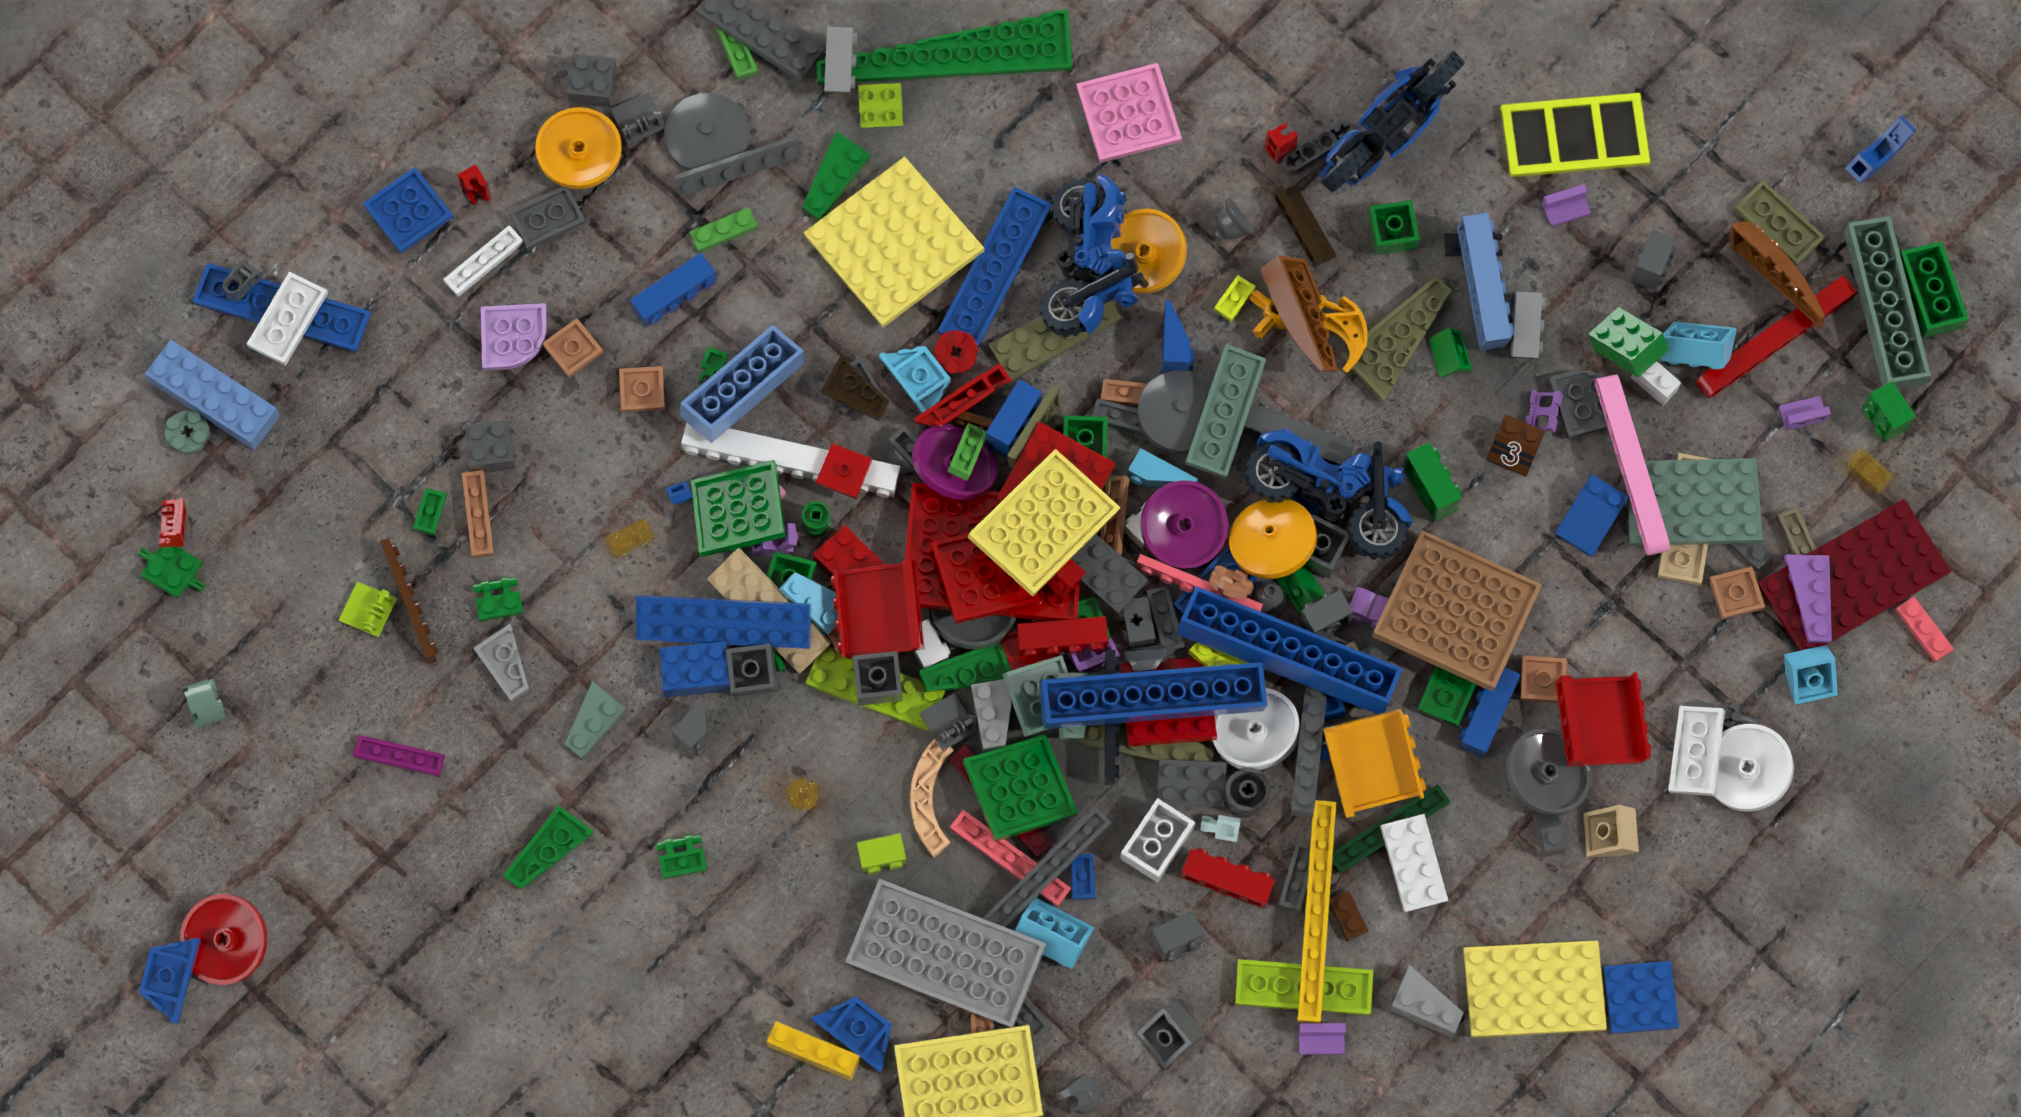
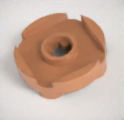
M1216 566L1209 579L1210 585L1215 590L1219 587L1224 590V595L1232 598L1245 599L1247 595H1251L1254 588L1253 583L1247 578L1248 574L1242 570L1232 571L1222 566Z

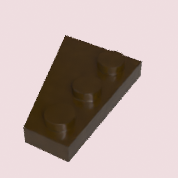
M842 355L839 357L821 390V394L878 422L889 405V400L869 383L856 368H853Z

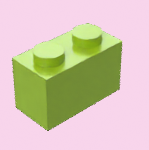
M901 833L857 842L862 873L867 872L868 875L881 872V869L889 868L890 870H896L906 864Z

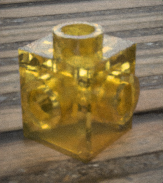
M805 774L784 789L789 795L787 799L794 809L797 807L801 811L806 808L808 811L818 804L816 800L820 796L818 793L820 789L815 781H810ZM801 792H804L806 794V797L802 796Z

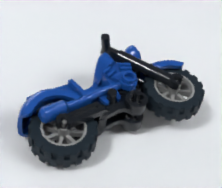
M1104 174L1098 176V184L1095 180H1087L1085 177H1081L1079 180L1077 178L1071 179L1069 183L1065 182L1062 184L1061 189L1058 188L1056 190V195L1051 201L1053 204L1051 206L1053 217L1059 227L1069 233L1068 250L1061 251L1056 257V262L1065 279L1060 280L1058 284L1054 283L1051 285V289L1045 291L1044 298L1040 300L1041 307H1039V310L1048 329L1058 336L1060 334L1063 337H1069V335L1077 336L1082 331L1083 333L1087 332L1088 335L1092 334L1101 323L1104 314L1103 304L1114 299L1121 306L1128 307L1138 302V298L1133 292V287L1140 285L1142 288H1146L1149 285L1143 273H1137L1139 266L1136 263L1134 254L1127 253L1125 256L1123 251L1113 249L1111 246L1112 239L1121 237L1120 226L1124 222L1123 205L1126 203V194L1121 192L1119 187ZM1059 303L1062 305V307L1056 308ZM1063 312L1060 318L1055 316V314Z
M1288 429L1269 431L1258 437V448L1255 452L1251 453L1244 471L1245 483L1250 487L1249 491L1253 495L1256 494L1258 499L1267 500L1268 503H1273V501L1281 503L1285 499L1289 500L1292 496L1317 505L1321 509V518L1334 525L1340 521L1343 512H1347L1359 498L1368 496V503L1360 504L1354 510L1347 527L1349 542H1352L1355 551L1361 552L1360 555L1368 556L1372 560L1380 558V560L1386 559L1387 556L1391 557L1400 550L1412 520L1408 511L1400 502L1392 497H1388V483L1392 489L1395 484L1400 486L1405 477V474L1402 473L1404 468L1397 467L1393 469L1383 465L1381 442L1377 441L1374 443L1373 456L1371 457L1366 453H1358L1345 460L1341 465H1331L1325 462L1319 455L1320 447L1317 446L1316 448L1312 442L1301 439ZM1269 460L1270 468L1262 464V462ZM1261 468L1267 473L1259 476L1258 469ZM1268 478L1270 481L1269 485L1262 480ZM1387 522L1391 524L1392 528H1386ZM1362 524L1370 528V530L1362 532ZM1383 533H1393L1392 538L1388 540ZM1382 539L1384 543H1376V540Z

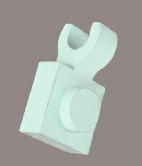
M1218 815L1217 821L1210 816H1202L1200 830L1203 832H1214L1215 839L1237 842L1241 819Z

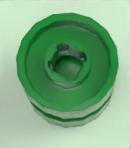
M818 501L811 502L803 508L802 522L804 531L814 538L822 537L829 532L831 527L830 511L824 503Z

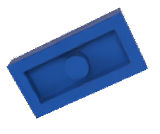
M1080 854L1071 863L1072 900H1095L1094 854Z

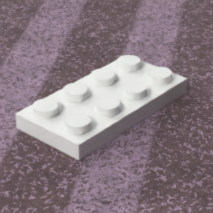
M289 272L247 342V347L286 366L326 298L328 291Z
M1679 706L1668 790L1670 793L1714 796L1725 714L1723 708Z
M1422 814L1381 825L1403 911L1408 912L1448 901L1425 815Z

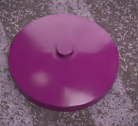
M945 425L942 428L934 426L925 430L913 447L912 461L919 477L931 489L952 499L971 500L983 496L991 488L997 475V463L990 448L985 442L983 443L971 475L966 481L947 472L965 429L951 425Z
M1183 480L1166 484L1149 497L1141 514L1140 528L1147 549L1157 560L1174 568L1188 569L1201 566L1218 554L1226 540L1228 518L1224 505L1211 489L1194 481Z

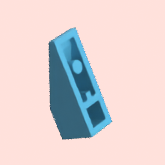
M1141 448L1127 473V477H1129L1132 483L1138 486L1142 484L1145 487L1160 488L1171 482L1183 480L1198 482V479Z

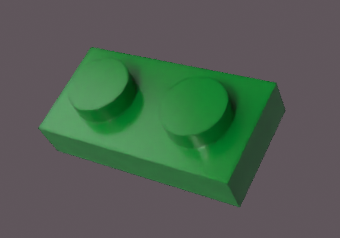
M425 488L413 526L414 531L435 536L448 496L447 493Z

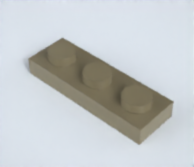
M1798 507L1776 516L1793 555H1806L1816 549Z

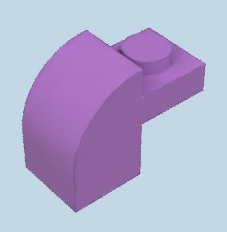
M785 524L786 537L752 545V555L772 556L774 551L783 554L794 552L793 547L797 545L798 539L795 524Z

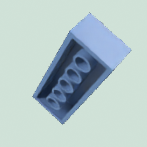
M1488 213L1463 216L1457 226L1479 350L1486 351L1505 348L1512 338L1511 336L1514 335L1513 324L1509 323L1507 316L1510 315L1509 303L1504 300L1506 286L1505 282L1501 281L1500 273H1502L1501 261L1497 260L1496 257L1498 243L1496 239L1493 240L1492 232H1494L1493 219H1489Z
M772 325L680 403V417L710 443L714 442L803 365L804 350Z
M172 340L168 342L145 372L149 383L189 409L199 412L206 420L253 450L257 448L280 417L276 407Z

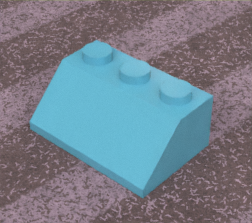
M1673 322L1663 333L1669 351L1661 357V361L1672 365L1684 363L1689 364L1691 367L1702 365L1710 366L1712 369L1724 368L1731 357L1736 328Z
M1036 898L1020 918L1015 931L1046 943L1042 956H1047L1057 961L1060 965L1072 969L1095 927Z

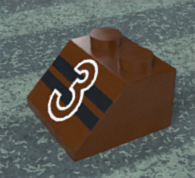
M1505 414L1486 460L1526 477L1545 431Z

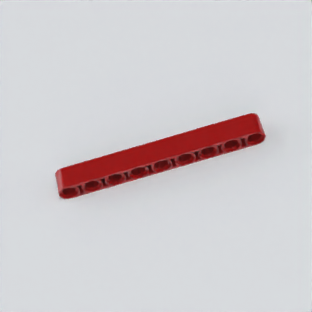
M1842 276L1815 296L1826 318L1858 294V291L1846 276ZM1796 308L1733 352L1724 368L1709 369L1695 383L1706 397L1710 399L1816 324Z

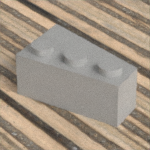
M827 27L824 88L826 93L851 94V89H855V76H852V67H856V54H853V46H857V33H854L853 28Z
M1513 292L1512 299L1514 302L1511 319L1514 335L1511 336L1510 357L1538 358L1539 354L1543 352V341L1539 340L1540 332H1544V320L1541 319V311H1545L1546 299L1542 298V293Z
M1005 680L971 685V694L983 753L1005 747L1012 700Z
M1410 965L1390 1009L1393 1013L1451 1038L1454 1036L1464 1013Z

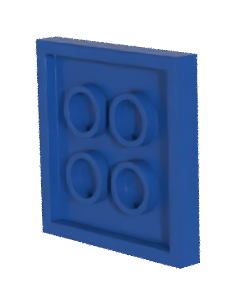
M416 167L363 203L364 208L401 254L453 218V214Z
M1671 961L1603 967L1611 1034L1679 1028Z

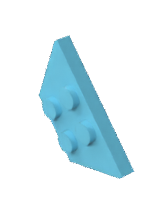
M926 346L916 347L912 350H898L896 353L879 354V359L921 413L941 401L951 383V378Z

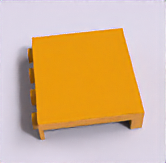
M1401 708L1323 729L1346 818L1355 816L1354 812L1410 797L1419 795L1420 798H1424L1425 782L1423 777L1419 778L1417 771L1421 769L1418 756L1414 757L1412 749L1416 748L1413 735L1409 736L1407 730L1408 727H1411L1408 714H1403Z

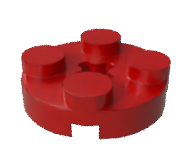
M951 330L944 333L938 339L934 347L935 358L944 370L950 373H962L972 368L976 363L978 344L971 334L961 330ZM953 346L956 348L961 347L960 357L951 354Z

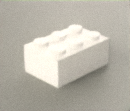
M1157 798L1121 852L1120 859L1158 883L1191 834L1195 822Z

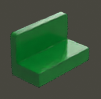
M1447 328L1429 338L1439 377L1444 378L1454 372L1467 373L1473 370L1461 330Z
M1304 565L1297 571L1277 580L1300 615L1306 604L1312 601L1316 603L1322 600V597L1325 595L1310 570Z

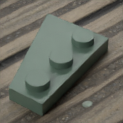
M592 681L565 742V746L583 760L626 712V709Z

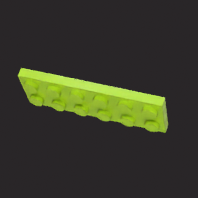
M828 646L815 659L805 683L806 686L858 705L853 659L847 660L842 658V655L838 654L833 647ZM900 673L902 701L861 705L864 708L929 732L930 730L919 713L941 701L945 691L926 693L921 680Z
M1238 959L1235 1005L1298 1010L1301 964ZM1325 966L1321 1012L1370 1016L1373 970Z

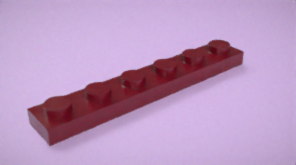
M964 745L948 761L972 787L963 765V760L975 755ZM1041 828L1016 835L1037 859L1054 845V842Z

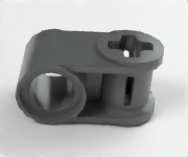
M242 259L223 281L226 297L231 301L241 300L260 280L263 272L260 269L256 270L248 264V260ZM232 286H238V289L235 291L229 290Z

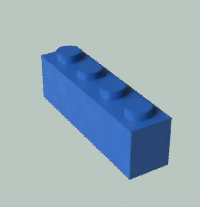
M699 253L630 299L631 307L646 327L650 324L654 325L666 313L676 311L684 301L694 299L702 289L712 287L717 280L716 272L703 254Z
M1504 667L1493 692L1486 688L1485 690L1480 688L1476 697V701H1479L1476 709H1471L1467 720L1471 721L1468 729L1463 727L1458 738L1462 741L1460 748L1480 757H1485L1521 674Z

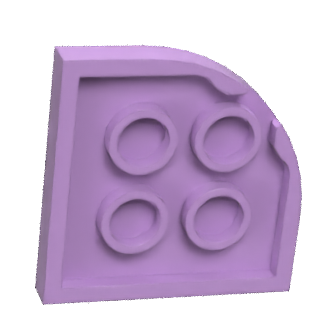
M546 303L481 307L483 371L516 368L529 362L537 355L543 346L542 343L545 341L547 334Z

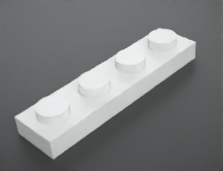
M510 226L506 227L443 279L444 283L459 297L524 244L522 238Z

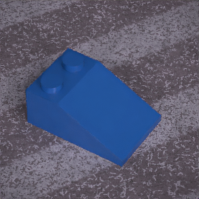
M1165 300L1162 374L1175 370H1193L1194 349H1190V340L1171 301Z
M1591 475L1555 535L1593 557L1625 507L1629 497L1596 476Z

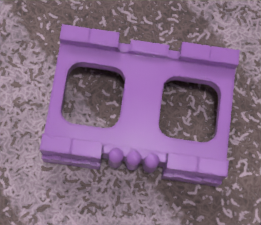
M1532 390L1530 398L1532 405H1530V412L1526 416L1525 423L1536 427L1539 416H1548L1547 426L1537 428L1555 432L1558 422L1556 419L1559 411L1558 407H1561L1563 398L1561 392L1542 393ZM1553 396L1552 405L1550 407H1540L1542 397Z

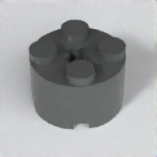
M1250 767L1239 769L1229 777L1226 784L1225 802L1228 809L1241 817L1259 815L1267 806L1271 791L1270 783L1258 769ZM1246 789L1250 790L1249 796L1245 795Z

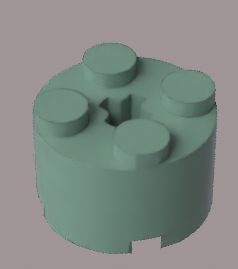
M206 679L182 687L196 730L218 723L226 718L221 700H216L218 695L213 679Z

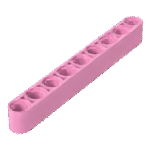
M1614 374L1596 378V391L1645 552L1650 556L1670 551L1667 532L1619 376Z

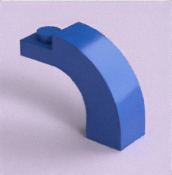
M1903 116L1898 117L1875 143L1859 153L1845 169L1859 183L1864 182L1886 165L1907 144L1906 142L1917 130Z

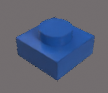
M686 481L665 488L671 504L683 503L687 499L692 498Z
M1327 696L1324 721L1346 716L1343 700Z

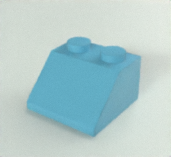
M1827 645L1784 654L1785 674L1795 705L1838 695L1835 657Z

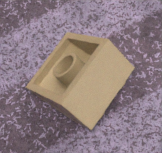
M1616 805L1583 813L1587 857H1614L1639 852L1635 808Z

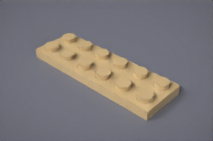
M1678 453L1677 460L1709 459ZM1708 544L1670 545V551L1661 553L1657 578L1701 586Z
M740 548L736 549L707 578L726 599L792 603ZM811 622V647L809 649L774 648L800 674L832 642Z

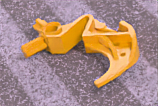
M1258 290L1253 291L1249 300L1264 310L1263 320L1252 330L1256 334L1255 336L1258 339H1262L1273 327L1287 329L1280 315L1273 313L1277 309L1272 300ZM1320 295L1322 300L1319 304L1320 311L1323 307H1327L1341 312L1325 314L1326 319L1323 321L1325 329L1335 333L1346 343L1350 356L1342 370L1348 373L1358 362L1367 347L1368 332L1364 315L1359 307L1345 296L1337 301L1341 306L1339 307L1338 304L1330 302L1325 296Z

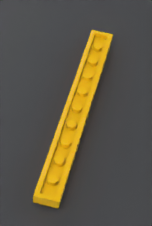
M1315 800L1312 818L1298 1022H1321L1336 802Z

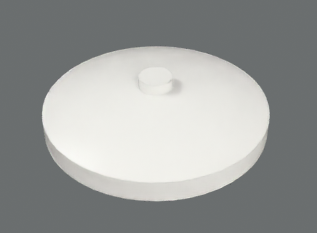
M1265 688L1268 706L1264 711L1215 715L1217 740H1213V743L1219 755L1227 763L1239 769L1250 767L1263 770L1282 762L1294 750L1299 740L1300 720L1295 706L1280 692Z
M1758 724L1737 725L1722 732L1714 797L1731 809L1745 812L1758 811L1777 802L1789 788L1794 772L1793 757L1784 739L1772 729Z

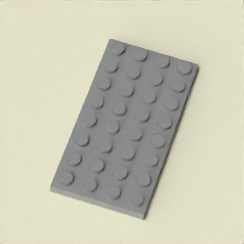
M879 879L845 962L1013 1028L1043 955L1046 943Z

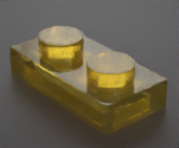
M1863 448L1846 464L1849 469L1878 494L1894 478V475Z
M645 518L605 537L615 558L655 539Z

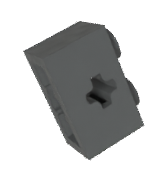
M1148 596L1132 599L1118 613L1119 621H1123L1125 629H1122L1123 642L1128 643L1129 649L1131 647L1154 645L1156 638ZM1133 620H1137L1139 626L1135 627V624L1132 623Z

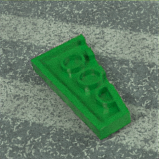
M836 131L804 201L802 210L816 220H821L868 162L871 154Z
M999 642L991 647L975 649L918 671V674L927 693L971 688V685L1002 680L1004 679L1003 674L1012 671Z
M558 805L504 873L503 877L520 890H523L591 837L594 831Z

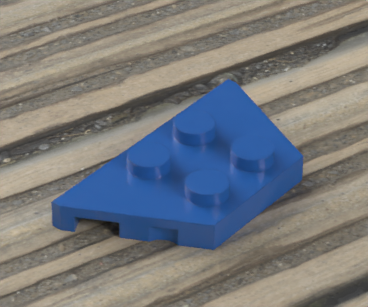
M199 938L153 947L149 951L139 993L146 999H149L153 1006L162 1011L174 1024H179L201 941Z
M857 997L849 999L841 1005L834 1006L820 1015L813 1016L811 1020L851 1052L859 1055L860 1059L878 1073L882 1072L892 1026L890 1022Z

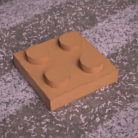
M577 318L542 343L543 347L568 378L604 353L603 349Z
M663 366L619 369L622 413L665 410Z
M1752 566L1709 578L1722 620L1764 610V601Z
M1523 655L1521 659L1520 700L1558 703L1555 681L1562 675H1566L1567 659Z

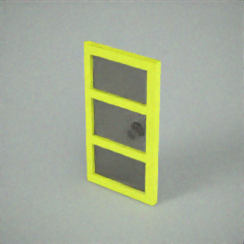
M1640 93L1505 104L1500 106L1510 177L1650 164Z

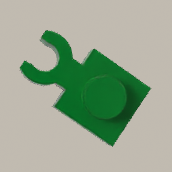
M708 347L700 365L701 369L705 371L699 375V383L702 384L704 378L712 377L725 366L729 354Z

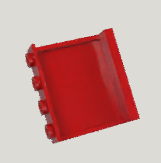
M909 559L902 560L903 563L843 571L833 570L834 576H831L832 588L836 591L833 605L835 611H838V619L835 624L837 633H840L838 651L842 658L848 660L858 655L925 650L915 561Z
M1637 672L1625 677L1571 679V675H1562L1555 681L1567 767L1642 764L1650 758L1651 746L1647 740L1648 725L1644 721L1643 714L1645 705L1641 700L1640 692L1642 686Z

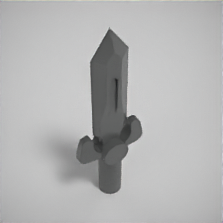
M1697 699L1686 703L1687 706L1723 708L1725 710L1724 721L1727 719L1731 720V722L1724 723V726L1727 728L1734 727L1735 723L1758 724L1759 719L1740 714L1738 712L1740 707L1738 704H1730L1729 709L1734 711L1730 712L1728 708Z

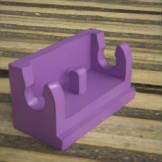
M1108 638V648H1104L1103 651L1092 652L1089 649L1082 650L1081 653L1069 654L1076 673H1090L1104 667L1106 650H1115V657H1120L1112 638Z

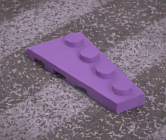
M1786 554L1784 559L1795 590V598L1800 608V616L1808 643H1830L1832 641L1829 556Z

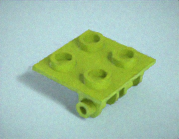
M901 83L858 85L860 128L903 126Z
M357 582L338 621L379 638L397 598L389 595L390 592L382 589V591Z

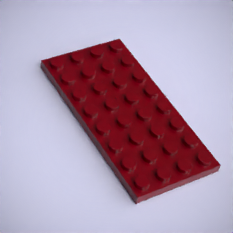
M1905 499L1900 500L1806 554L1829 556L1831 642L1952 572ZM1788 566L1758 582L1761 593L1798 651L1830 644L1808 643L1800 616V608L1796 602L1793 583H1791Z

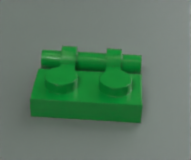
M506 576L501 577V580L491 582L485 580L481 584L473 585L475 593H484L483 598L476 599L480 622L524 614L520 592H511L510 587L518 585L517 577L508 578ZM503 588L504 594L491 596V590Z
M687 834L683 838L673 840L667 838L663 842L656 843L658 851L667 850V855L659 856L663 880L707 871L703 848L694 849L693 846L694 844L702 843L700 834L694 836ZM687 846V851L674 853L673 848Z

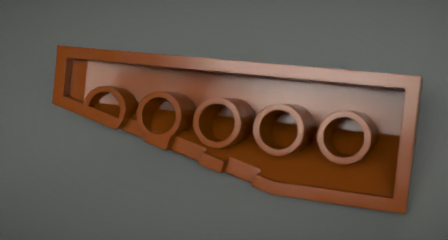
M1751 221L1733 223L1731 225L1730 247L1820 329L1824 327L1825 316L1816 296L1794 263L1779 248L1778 243L1774 239H1769L1764 234L1762 228L1758 225L1755 226Z
M1277 256L1260 268L1263 280L1271 294V300L1275 304L1286 328L1305 355L1320 371L1335 373L1337 366L1333 349L1327 342L1330 335L1323 325V321L1326 318L1324 312L1320 311L1319 307L1322 300L1307 261L1302 258Z

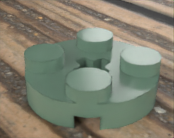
M181 411L170 417L166 422V440L172 449L179 451L181 454L197 453L204 448L207 439L209 440V425L205 418L197 411ZM184 429H193L190 437H186L185 434L182 435Z

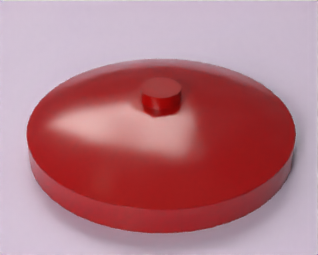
M231 894L212 895L199 901L184 919L180 933V942L193 938L201 939L192 972L203 981L216 985L235 984L251 976L263 961L268 943L266 924L258 909L248 900Z

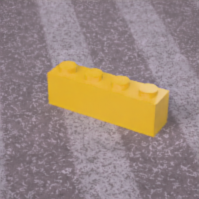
M775 1021L767 1040L769 1048L849 1081L852 1080L860 1062L859 1055Z

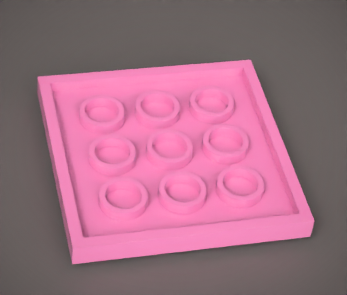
M1158 63L1076 84L1100 163L1182 142Z

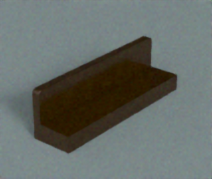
M1293 185L1285 190L1283 186L1275 188L1273 198L1313 267L1315 268L1335 258V251L1298 187Z

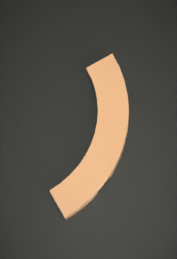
M935 738L925 749L917 764L910 790V808L915 830L922 844L933 858L950 844L935 818L932 796L938 772L947 758L954 752L951 747L942 751Z

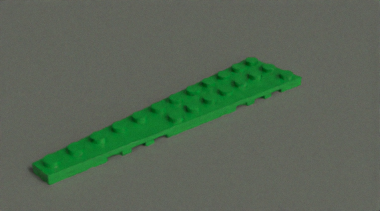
M1068 9L1044 13L1042 16L1033 18L1025 17L1014 22L1006 21L991 27L987 25L977 29H968L916 40L915 43L906 45L902 43L892 48L884 49L883 47L875 49L873 52L855 53L856 67H852V76H855V82L1069 71L1072 70ZM826 60L817 61L818 85L825 84Z

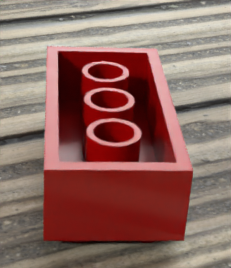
M846 525L813 553L814 562H817V565L830 578L834 576L833 570L835 569L843 571L885 565Z

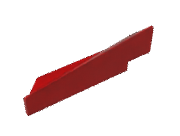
M999 363L915 417L913 422L914 424L942 428L993 394L995 389L1012 382V379Z

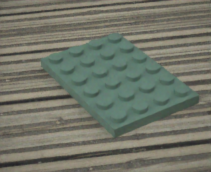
M1756 458L1645 461L1670 545L1762 543ZM1628 499L1627 511L1630 546H1643L1633 509Z

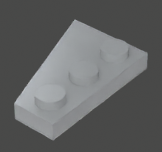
M511 624L474 647V651L510 702H513L529 691Z

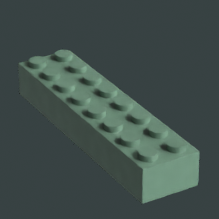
M1887 216L1848 223L1843 233L1882 386L1891 381L1894 382L1898 389L1925 385L1931 374L1891 217Z

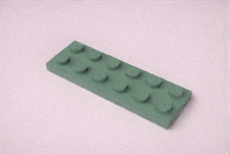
M1225 344L1185 464L1226 479L1266 358Z

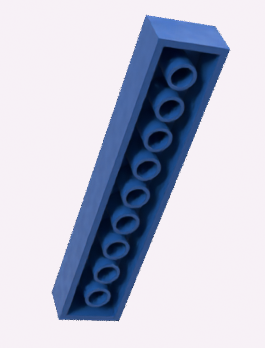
M1197 586L1183 614L1177 632L1178 635L1248 663L1262 662L1263 669L1376 714L1385 713L1403 669Z
M1262 662L1042 680L1039 684L1043 729L1261 712L1268 706Z

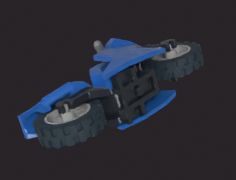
M1452 51L1437 64L1430 58L1422 66L1397 71L1395 82L1384 79L1382 84L1386 88L1372 99L1373 103L1358 120V125L1360 126L1361 124L1366 131L1352 130L1340 137L1327 155L1325 161L1328 164L1319 175L1322 178L1320 182L1331 193L1335 192L1345 183L1349 186L1356 185L1377 171L1383 160L1385 150L1390 154V158H1394L1413 143L1439 112L1440 102L1444 94L1447 95L1457 86L1451 78L1464 65L1465 61L1455 51ZM1396 92L1399 94L1383 108L1381 106L1377 107L1391 93ZM1417 115L1418 122L1407 134L1403 128Z

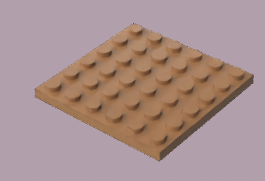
M1422 530L1373 631L1372 637L1493 692L1542 584Z

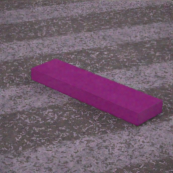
M358 735L353 757L436 777H440L446 757L445 754Z

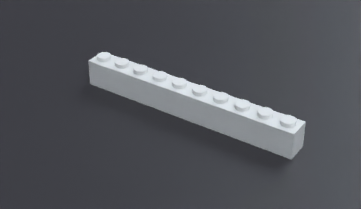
M686 423L681 442L682 450L689 455L697 456L702 454L711 460H719L720 458L728 460L729 463L734 465L742 463L749 466L775 460L778 474L788 473L794 478L804 479L806 477L814 482L817 480L829 451L730 428L714 442L710 443L688 423ZM873 460L860 493H868L869 491L883 498L894 497L900 476V466Z

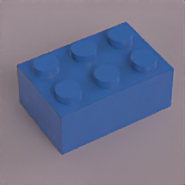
M1019 379L986 432V445L991 450L1008 459V453L1042 402V392Z
M726 641L660 648L664 696L676 697L730 691Z

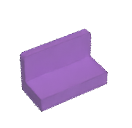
M1585 184L1544 196L1542 206L1551 227L1590 215V209L1585 199L1587 194Z
M1820 396L1779 406L1786 431L1825 422L1831 415L1829 406H1823Z
M1346 1023L1300 1024L1299 1054H1344Z

